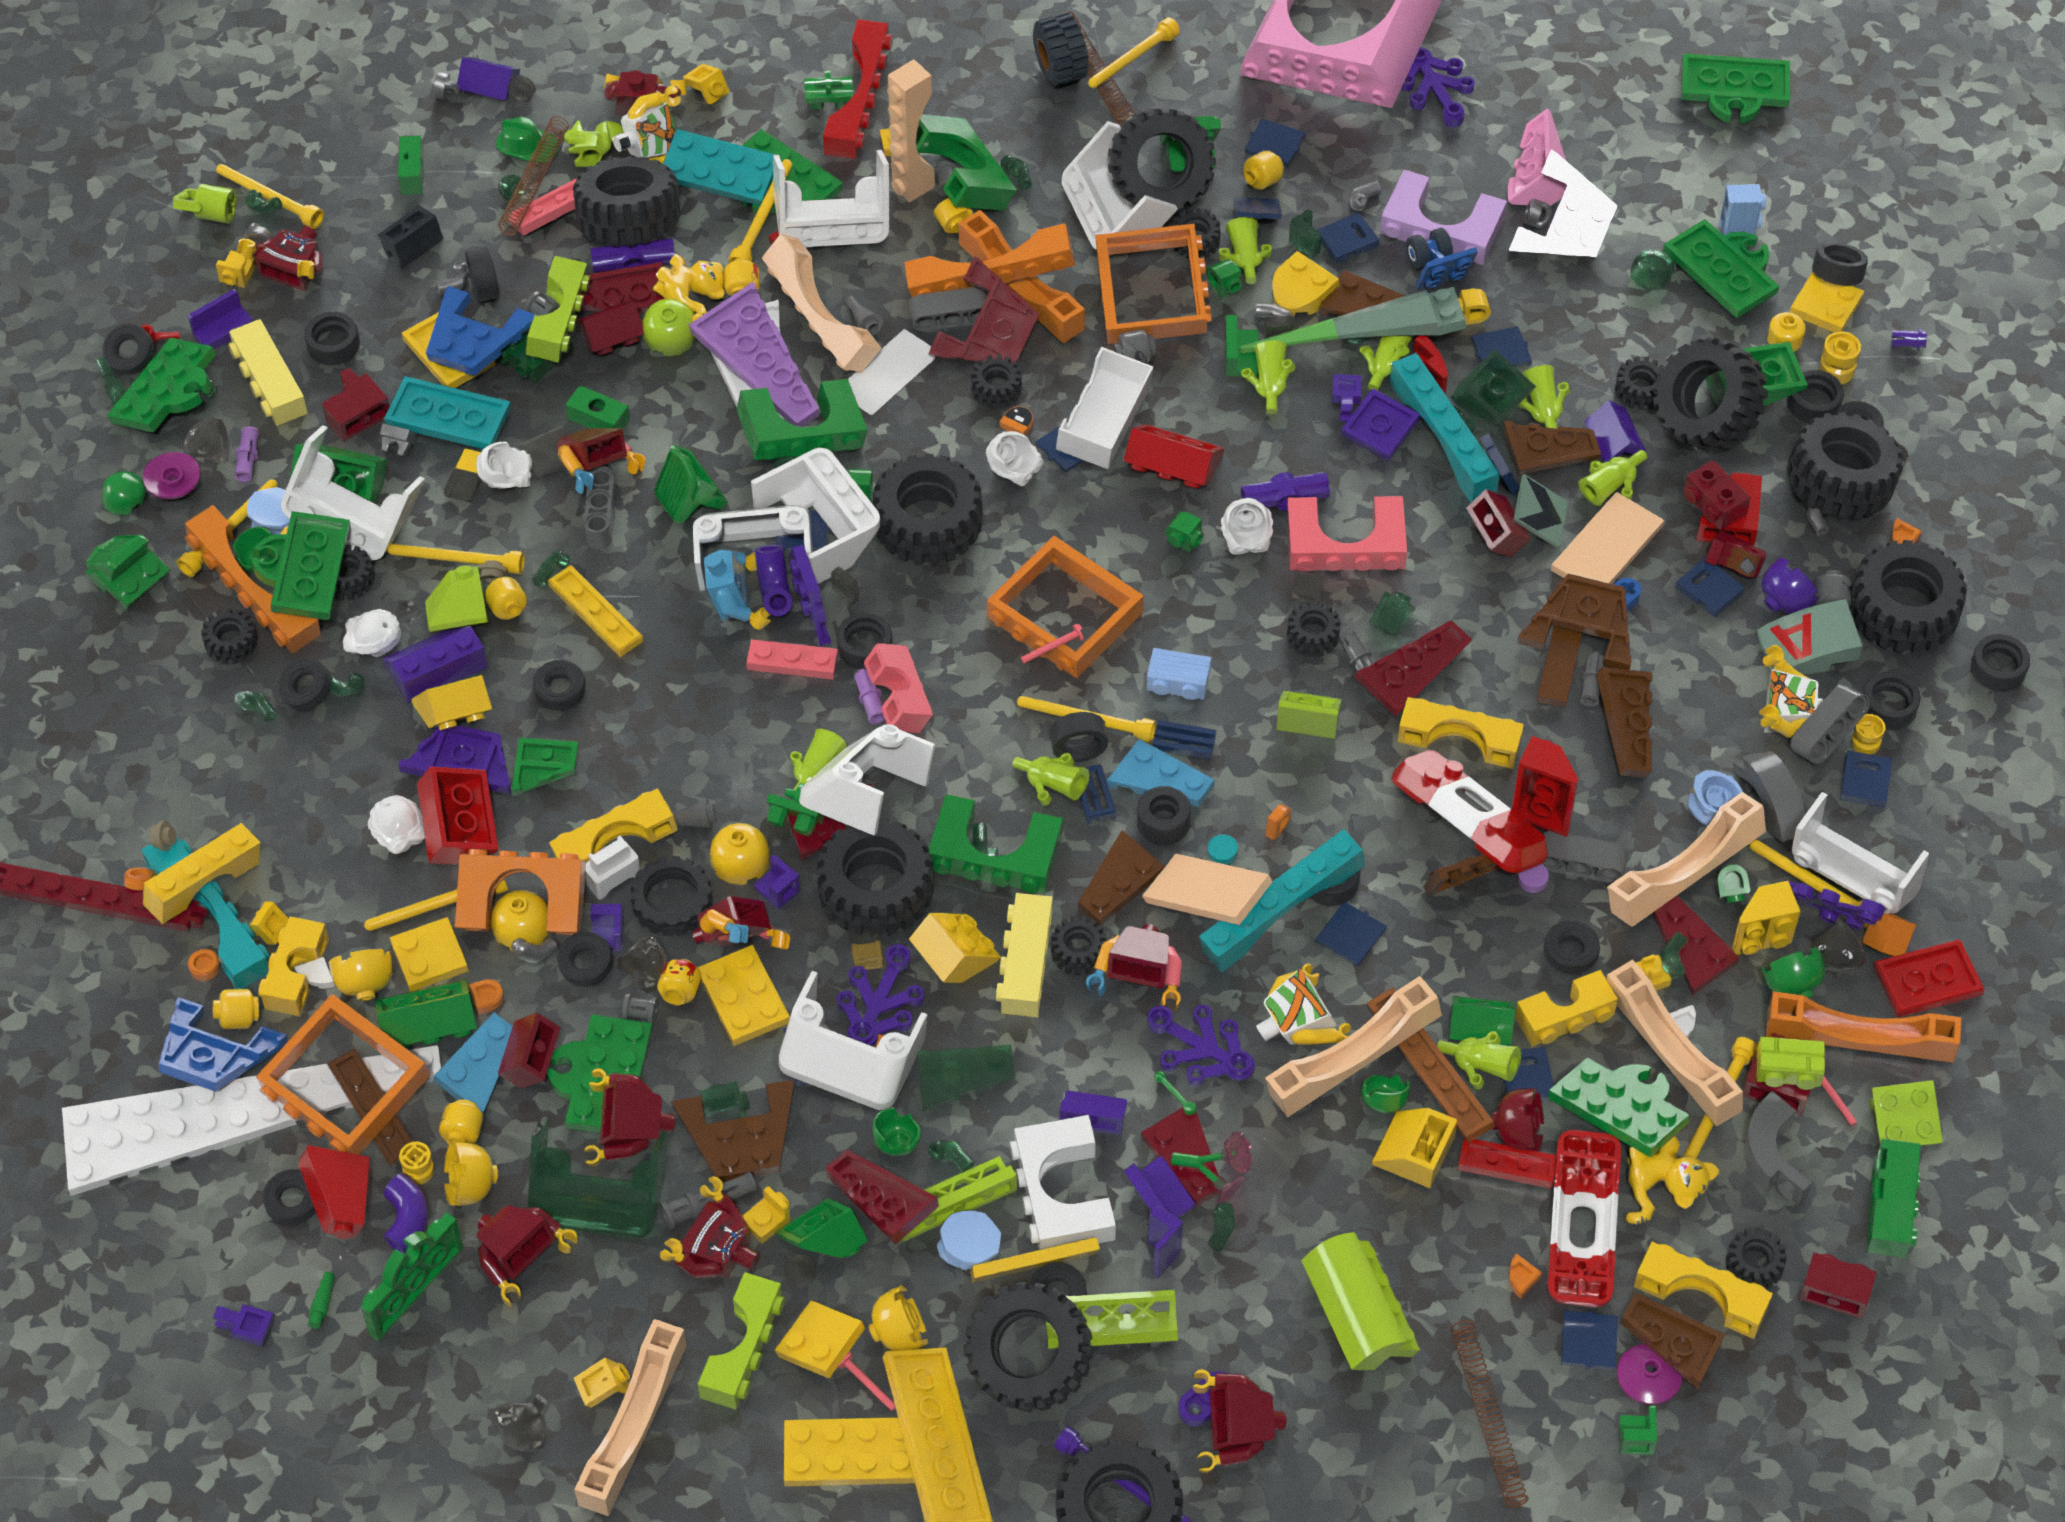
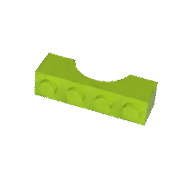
M554 256L548 274L546 294L556 300L560 307L550 314L534 316L527 336L526 355L559 363L562 352L567 353L571 338L568 336L569 331L574 332L577 322L575 311H581L584 296L581 293L582 291L587 292L590 283V276L586 275L587 263Z
M744 1272L733 1298L735 1315L745 1323L747 1333L740 1345L734 1350L722 1355L709 1356L698 1382L700 1399L737 1410L740 1400H745L749 1394L751 1387L749 1378L752 1371H758L763 1356L760 1352L764 1343L770 1342L774 1331V1325L772 1324L775 1315H781L785 1305L781 1283Z

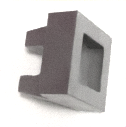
M383 423L380 435H382L381 450L390 453L392 445L398 443L399 449L397 454L406 457L411 445H415L418 434Z

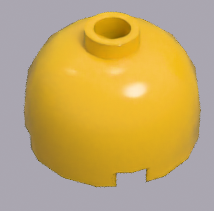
M746 823L729 824L722 828L713 838L709 854L711 866L715 870L716 875L729 884L738 885L747 884V880L753 879L756 876L757 879L762 877L769 868V858L771 857L766 837L759 829Z
M514 890L501 897L496 902L491 915L492 933L497 943L500 945L502 943L504 946L509 947L511 951H513L511 948L512 943L518 938H523L526 942L535 945L542 943L550 934L546 931L548 911L546 901L538 894L528 890Z
M384 949L350 952L351 957L347 958V960L342 961L340 955L329 961L333 984L345 995L357 996V1001H368L376 998L375 993L383 990L388 985L392 975L390 951L384 953Z
M457 1142L448 1146L445 1156L444 1173H449L450 1184L444 1183V1190L449 1205L467 1206L482 1201L490 1192L492 1184L497 1182V1165H492L491 1158L486 1150L476 1144Z
M902 1285L880 1296L873 1305L871 1312L873 1323L869 1324V1331L874 1341H881L886 1348L892 1351L914 1350L928 1344V1339H922L920 1332H927L921 1313L913 1298L906 1300L902 1293L908 1290Z

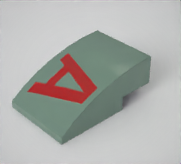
M1846 599L1799 610L1774 620L1756 631L1764 657L1768 655L1765 652L1767 648L1772 645H1778L1784 652L1783 659L1803 675L1829 671L1831 664L1859 660L1863 647ZM1774 665L1771 666V667H1768L1770 674H1771V669L1774 670Z

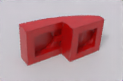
M1420 335L1415 338L1413 354H1418L1442 391L1446 394L1448 373L1445 362L1432 341L1426 335Z

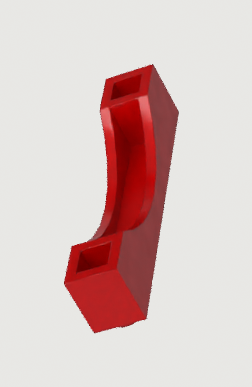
M857 19L852 35L853 58L859 65L862 78L857 91L850 101L828 117L823 134L824 155L856 159L858 149H863L865 133L863 132L864 129H868L870 126L871 114L869 111L875 108V90H880L882 74L880 72L885 70L887 66V50L891 51L893 35L889 34V23Z

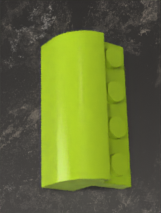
M1355 1232L1340 1234L1322 1242L1301 1260L1351 1370H1375L1390 1356L1413 1357L1420 1351L1414 1332L1406 1321L1401 1305L1396 1299L1389 1285L1388 1277L1383 1272L1376 1257V1252L1369 1241L1358 1240Z

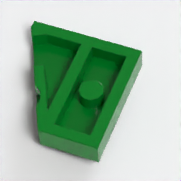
M519 737L511 788L512 794L519 795L576 774L579 743L575 741Z

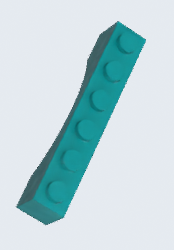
M1415 353L1392 362L1389 384L1402 403L1417 411L1433 430L1448 457L1458 485L1470 503L1486 489L1497 493L1500 473L1418 354Z
M1344 829L1275 879L1240 925L1219 921L1201 934L1199 939L1202 952L1221 973L1244 957L1265 931L1293 907L1324 889L1342 884L1365 867L1363 849Z
M177 837L175 843L168 851L153 848L151 844L141 849L146 867L154 871L155 876L192 854L188 843L184 839L179 841ZM215 880L209 881L193 898L213 915L219 926L220 944L218 957L222 970L236 989H244L268 974L267 961L270 959V956L261 943L256 945L253 941L255 937L246 922L242 924L237 919L239 915L234 905L230 901L225 903L221 898L223 892Z

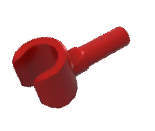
M151 325L141 326L150 335L154 345L158 340L180 339V332H155Z

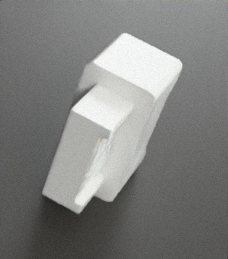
M618 836L617 841L609 844L604 849H601V851L594 855L592 853L589 854V861L586 863L585 884L598 899H603L614 887L629 878H636L635 875L640 870L638 855L621 836Z

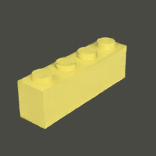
M261 319L229 331L232 343H229L228 347L234 359L239 358V367L245 379L250 378L252 381L249 383L255 398L260 397L262 399L260 404L267 418L271 416L275 425L278 426L308 414L304 396Z
M1016 893L1015 904H1009L1007 922L1012 923L1011 931L1005 930L1003 948L1008 949L1007 957H1001L1000 975H1004V981L997 984L996 1001L1001 1002V1014L1029 1017L1039 1016L1052 920V896Z

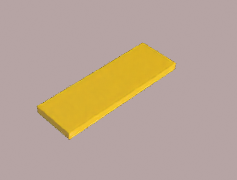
M947 1348L886 1351L883 1355V1361L925 1522H993Z

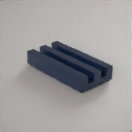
M1158 720L1152 746L1163 752L1211 760L1216 730ZM1161 739L1177 741L1178 743L1161 741ZM1190 744L1206 746L1207 748L1190 746Z
M1102 765L1085 767L1089 769L1090 776L1087 786L1095 811L1091 812L1086 792L1084 791L1079 800L1087 824H1092L1095 819H1098L1099 822L1105 821V817L1115 819L1116 810ZM1092 773L1097 775L1107 809H1102L1092 779Z

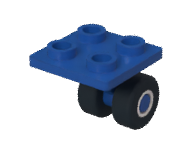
M1442 227L1432 230L1429 240H1425L1421 235L1411 236L1406 240V251L1412 266L1416 269L1423 268L1416 282L1417 289L1424 287L1432 289L1439 286L1443 281L1449 279L1457 281L1464 278L1478 254L1476 247L1453 254L1451 238Z

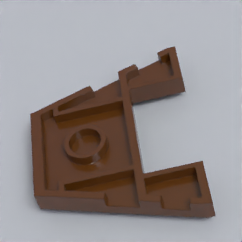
M1568 573L1549 596L1547 603L1540 612L1537 611L1532 617L1528 627L1520 632L1518 644L1544 650L1550 628L1553 625L1610 639L1604 658V665L1630 670L1631 656L1625 587Z
M794 1080L765 1084L770 1113L709 1124L705 1123L701 1096L673 1100L674 1112L681 1119L686 1132L693 1139L701 1157L714 1177H718L722 1182H726L747 1172H750L753 1177L780 1172L787 1125L791 1113L792 1097L795 1091Z

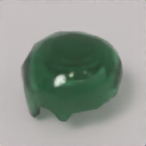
M1645 249L1638 253L1633 260L1630 269L1631 279L1637 286L1644 289L1660 290L1672 278L1674 261L1667 253L1659 249Z

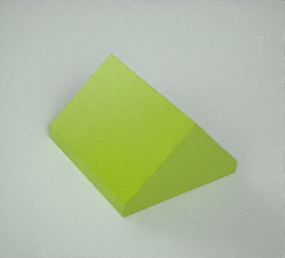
M1284 690L1279 700L1276 730L1335 739L1342 699Z

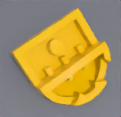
M1297 251L1279 266L1274 273L1272 281L1274 304L1290 310L1293 316H1295L1296 312H1308V315L1318 312L1321 301L1339 286V278Z

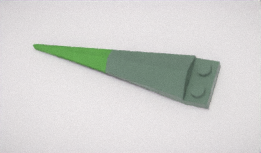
M1451 287L1429 294L1426 290L1243 345L1239 349L1242 354L1255 352L1254 347L1257 344L1272 340L1283 341L1286 346L1357 337L1443 335L1467 327L1455 288Z

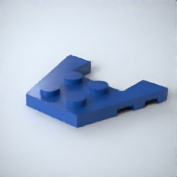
M448 286L426 350L429 361L475 376L502 354L500 350L509 343L515 344L522 339V333L531 327L534 316H538L517 308L502 329L462 317L460 315L472 300L469 292Z
M178 997L175 1003L174 1015L171 1017L169 1033L166 1036L161 1053L159 1072L216 1092L283 1048L287 1043V1034L261 1026L247 1045L194 1028L204 1015L203 1005Z

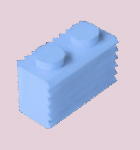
M1760 184L1726 185L1719 218L1722 235L1742 231L1755 235L1756 229L1762 227V213L1760 210H1765L1766 195L1761 193Z
M1153 648L1147 673V690L1149 692L1153 691L1158 695L1176 694L1188 700L1205 699L1211 672V657Z

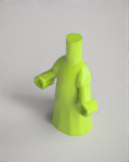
M1239 217L1232 219L1226 225L1234 254L1230 253L1229 248H1220L1219 260L1229 259L1233 263H1237L1240 268L1244 269L1246 283L1254 284L1257 281L1255 267L1263 262V258L1271 257L1272 246L1270 244L1262 245L1261 251L1258 252L1257 220L1252 217Z
M1413 335L1381 336L1375 358L1373 357L1374 352L1369 345L1360 348L1359 351L1367 360L1368 369L1373 375L1368 385L1370 391L1372 388L1378 391L1383 379L1391 374L1392 362L1402 359L1403 356L1409 353L1410 350L1407 346L1412 340Z
M1272 340L1259 343L1254 347L1259 379L1255 377L1254 372L1250 368L1241 371L1242 377L1255 386L1259 395L1266 398V412L1268 414H1276L1278 412L1277 397L1285 390L1289 373H1292L1296 368L1291 359L1285 360L1286 344L1283 341Z
M1540 365L1525 370L1521 374V378L1525 383L1533 405L1528 403L1525 395H1519L1515 398L1517 406L1530 412L1534 420L1544 423L1546 428H1558L1556 420L1561 416L1563 401L1570 393L1568 383L1562 382L1558 384L1559 394L1557 397L1554 367L1552 365Z
M1639 450L1629 458L1614 457L1604 463L1596 460L1592 461L1589 469L1591 474L1578 481L1581 493L1594 505L1601 506L1624 483L1621 495L1631 500L1633 495L1632 482H1634L1637 473L1636 466L1647 459V454L1645 451Z
M816 729L804 760L800 752L793 751L790 754L791 763L795 767L794 776L798 780L794 790H796L800 783L806 784L846 748L847 744L842 737L826 729Z
M1064 753L1059 758L1042 756L1033 761L1015 757L1012 763L1013 768L1027 772L1028 780L1036 788L1037 797L1043 806L1049 805L1052 800L1048 791L1044 790L1043 785L1075 801L1083 794L1089 782V769L1072 766L1074 760L1069 753Z
M1494 1031L1489 1032L1483 1038L1469 1037L1463 1039L1458 1044L1442 1040L1437 1044V1047L1443 1054L1455 1057L1457 1065L1466 1072L1470 1083L1476 1090L1483 1087L1484 1080L1480 1074H1476L1474 1068L1511 1082L1518 1071L1521 1061V1048L1518 1046L1499 1045L1501 1039L1497 1032Z

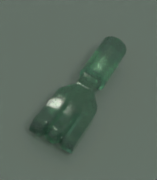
M99 357L95 360V363L103 379L107 382L105 389L111 403L115 405L126 391L121 381L113 378L114 374L104 357Z

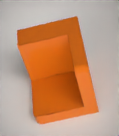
M1884 913L1881 921H1877L1876 925L1869 924L1863 938V943L1892 956L1905 954L1916 924L1898 915Z

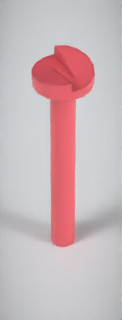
M1079 624L1073 625V632L1022 656L1021 661L1023 664L1075 638L1079 641L1084 640L1080 631L1083 628Z
M1824 1076L1821 1083L1822 1087L1850 1126H1854L1857 1124V1120Z
M849 1351L838 1368L843 1369L846 1367L891 1411H894L896 1409L895 1403L851 1361L854 1355Z

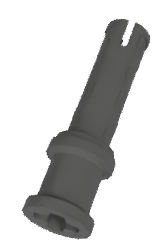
M747 1172L742 1176L722 1183L723 1189L721 1193L736 1188L726 1193L733 1200L756 1191L757 1187L752 1174ZM714 1187L709 1188V1190L713 1192ZM688 1191L684 1193L682 1198L669 1203L665 1201L659 1203V1207L668 1229H673L675 1224L689 1218L697 1219L707 1202L713 1203L714 1199L713 1197H704L700 1192L695 1194ZM685 1208L684 1210L674 1213L677 1210Z

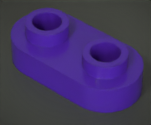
M1214 1371V1372H1211V1373H1210V1376H1215L1216 1373H1226V1372H1223V1371ZM1202 1379V1380H1201L1199 1383H1197V1384H1198V1385H1204V1384H1206L1207 1382H1206L1205 1379ZM1191 1388L1181 1397L1178 1414L1185 1424L1197 1427L1211 1419L1210 1388L1202 1394L1196 1393ZM1196 1408L1200 1413L1193 1415L1189 1410Z

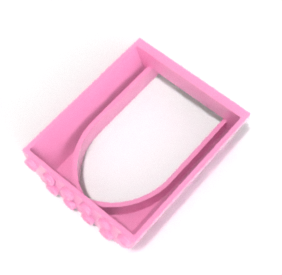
M1272 0L1244 57L1241 66V76L1392 108L1442 0H1395L1389 13L1373 29L1350 41L1328 46L1314 45L1295 29L1289 18L1294 0Z

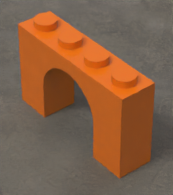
M470 849L469 854H460L455 928L461 931L491 932L492 903L496 888L508 876L525 872L537 875L546 886L548 892L546 931L553 935H573L582 932L586 862L578 859L577 854L560 853L559 858H548V853L529 852V857H517V852L499 851V856L487 855L486 850Z

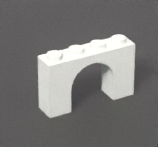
M1089 1115L1015 1128L1014 1141H1010L1009 1145L1012 1160L1019 1161L1020 1168L1016 1169L1019 1188L1025 1187L1026 1196L1022 1197L1024 1212L1026 1216L1031 1215L1033 1224L1029 1225L1032 1244L1038 1243L1039 1250L1094 1237L1098 1239V1243L1114 1241L1116 1225L1109 1198L1065 1204L1049 1197L1040 1184L1046 1172L1056 1165L1095 1157V1139Z

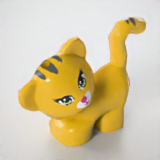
M675 254L670 260V264L673 267L669 269L663 266L656 274L659 281L652 289L665 299L680 300L688 305L693 312H696L692 316V321L694 322L706 314L707 311L703 304L689 298V291L692 290L695 293L705 295L711 300L722 299L725 295L723 289V266L718 262L699 260L692 267L687 268L685 267V258Z
M1673 1137L1652 1157L1633 1147L1629 1148L1631 1157L1627 1159L1629 1164L1628 1182L1633 1189L1636 1201L1642 1209L1640 1212L1627 1213L1626 1221L1629 1224H1641L1651 1220L1655 1207L1648 1198L1647 1191L1660 1181H1665V1187L1673 1195L1674 1201L1679 1207L1684 1209L1691 1207L1695 1198L1701 1196L1708 1188L1709 1183L1719 1175V1169L1714 1164L1701 1162L1691 1155L1676 1158L1680 1146L1677 1137Z

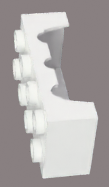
M1101 347L1096 356L1089 383L1086 384L1078 404L1075 405L1068 423L1067 419L1064 418L1058 430L1056 450L1109 469L1150 388L1153 366Z

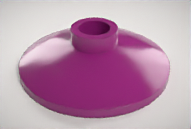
M181 452L164 453L153 458L146 465L143 472V483L147 491L155 497L162 499L180 498L190 493L197 486L201 475L197 461L188 454Z
M1645 1344L1637 1345L1627 1350L1620 1358L1617 1366V1380L1621 1389L1629 1398L1641 1404L1658 1405L1669 1401L1677 1394L1682 1383V1376ZM1650 1366L1655 1368L1657 1371L1651 1373L1648 1372L1645 1367Z

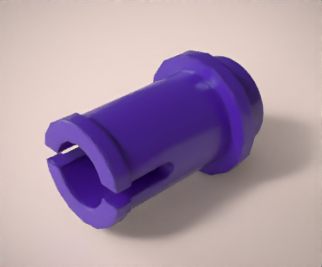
M1918 328L1917 331L1892 330L1891 338L1903 339H1892L1891 348L1912 347L1917 348V350L1926 348L1927 331H1921V328Z

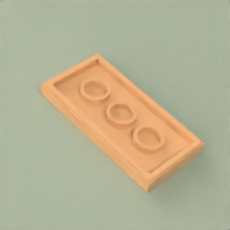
M1616 492L1552 563L1551 571L1562 578H1565L1569 573L1613 584L1663 527L1664 520Z
M1175 854L1142 896L1148 904L1240 925L1273 881L1269 874Z

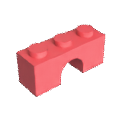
M877 643L865 659L864 664L872 685L885 686L892 691L881 707L886 723L894 725L904 732L920 733L933 716L908 647L906 645Z

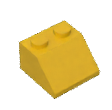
M482 675L427 689L411 699L413 706L428 728L439 726L440 731L456 727V721L466 719L467 723H473L485 719L484 714L492 709Z

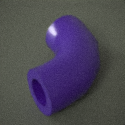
M778 544L759 546L755 548L754 552L759 587L765 610L773 616L785 615L790 611L793 600L788 584L783 546Z
M400 1173L391 1179L384 1191V1198L392 1203L397 1215L395 1222L383 1237L393 1250L397 1249L402 1254H405L408 1246L404 1244V1239L417 1231L425 1233L429 1212L425 1194L407 1174Z

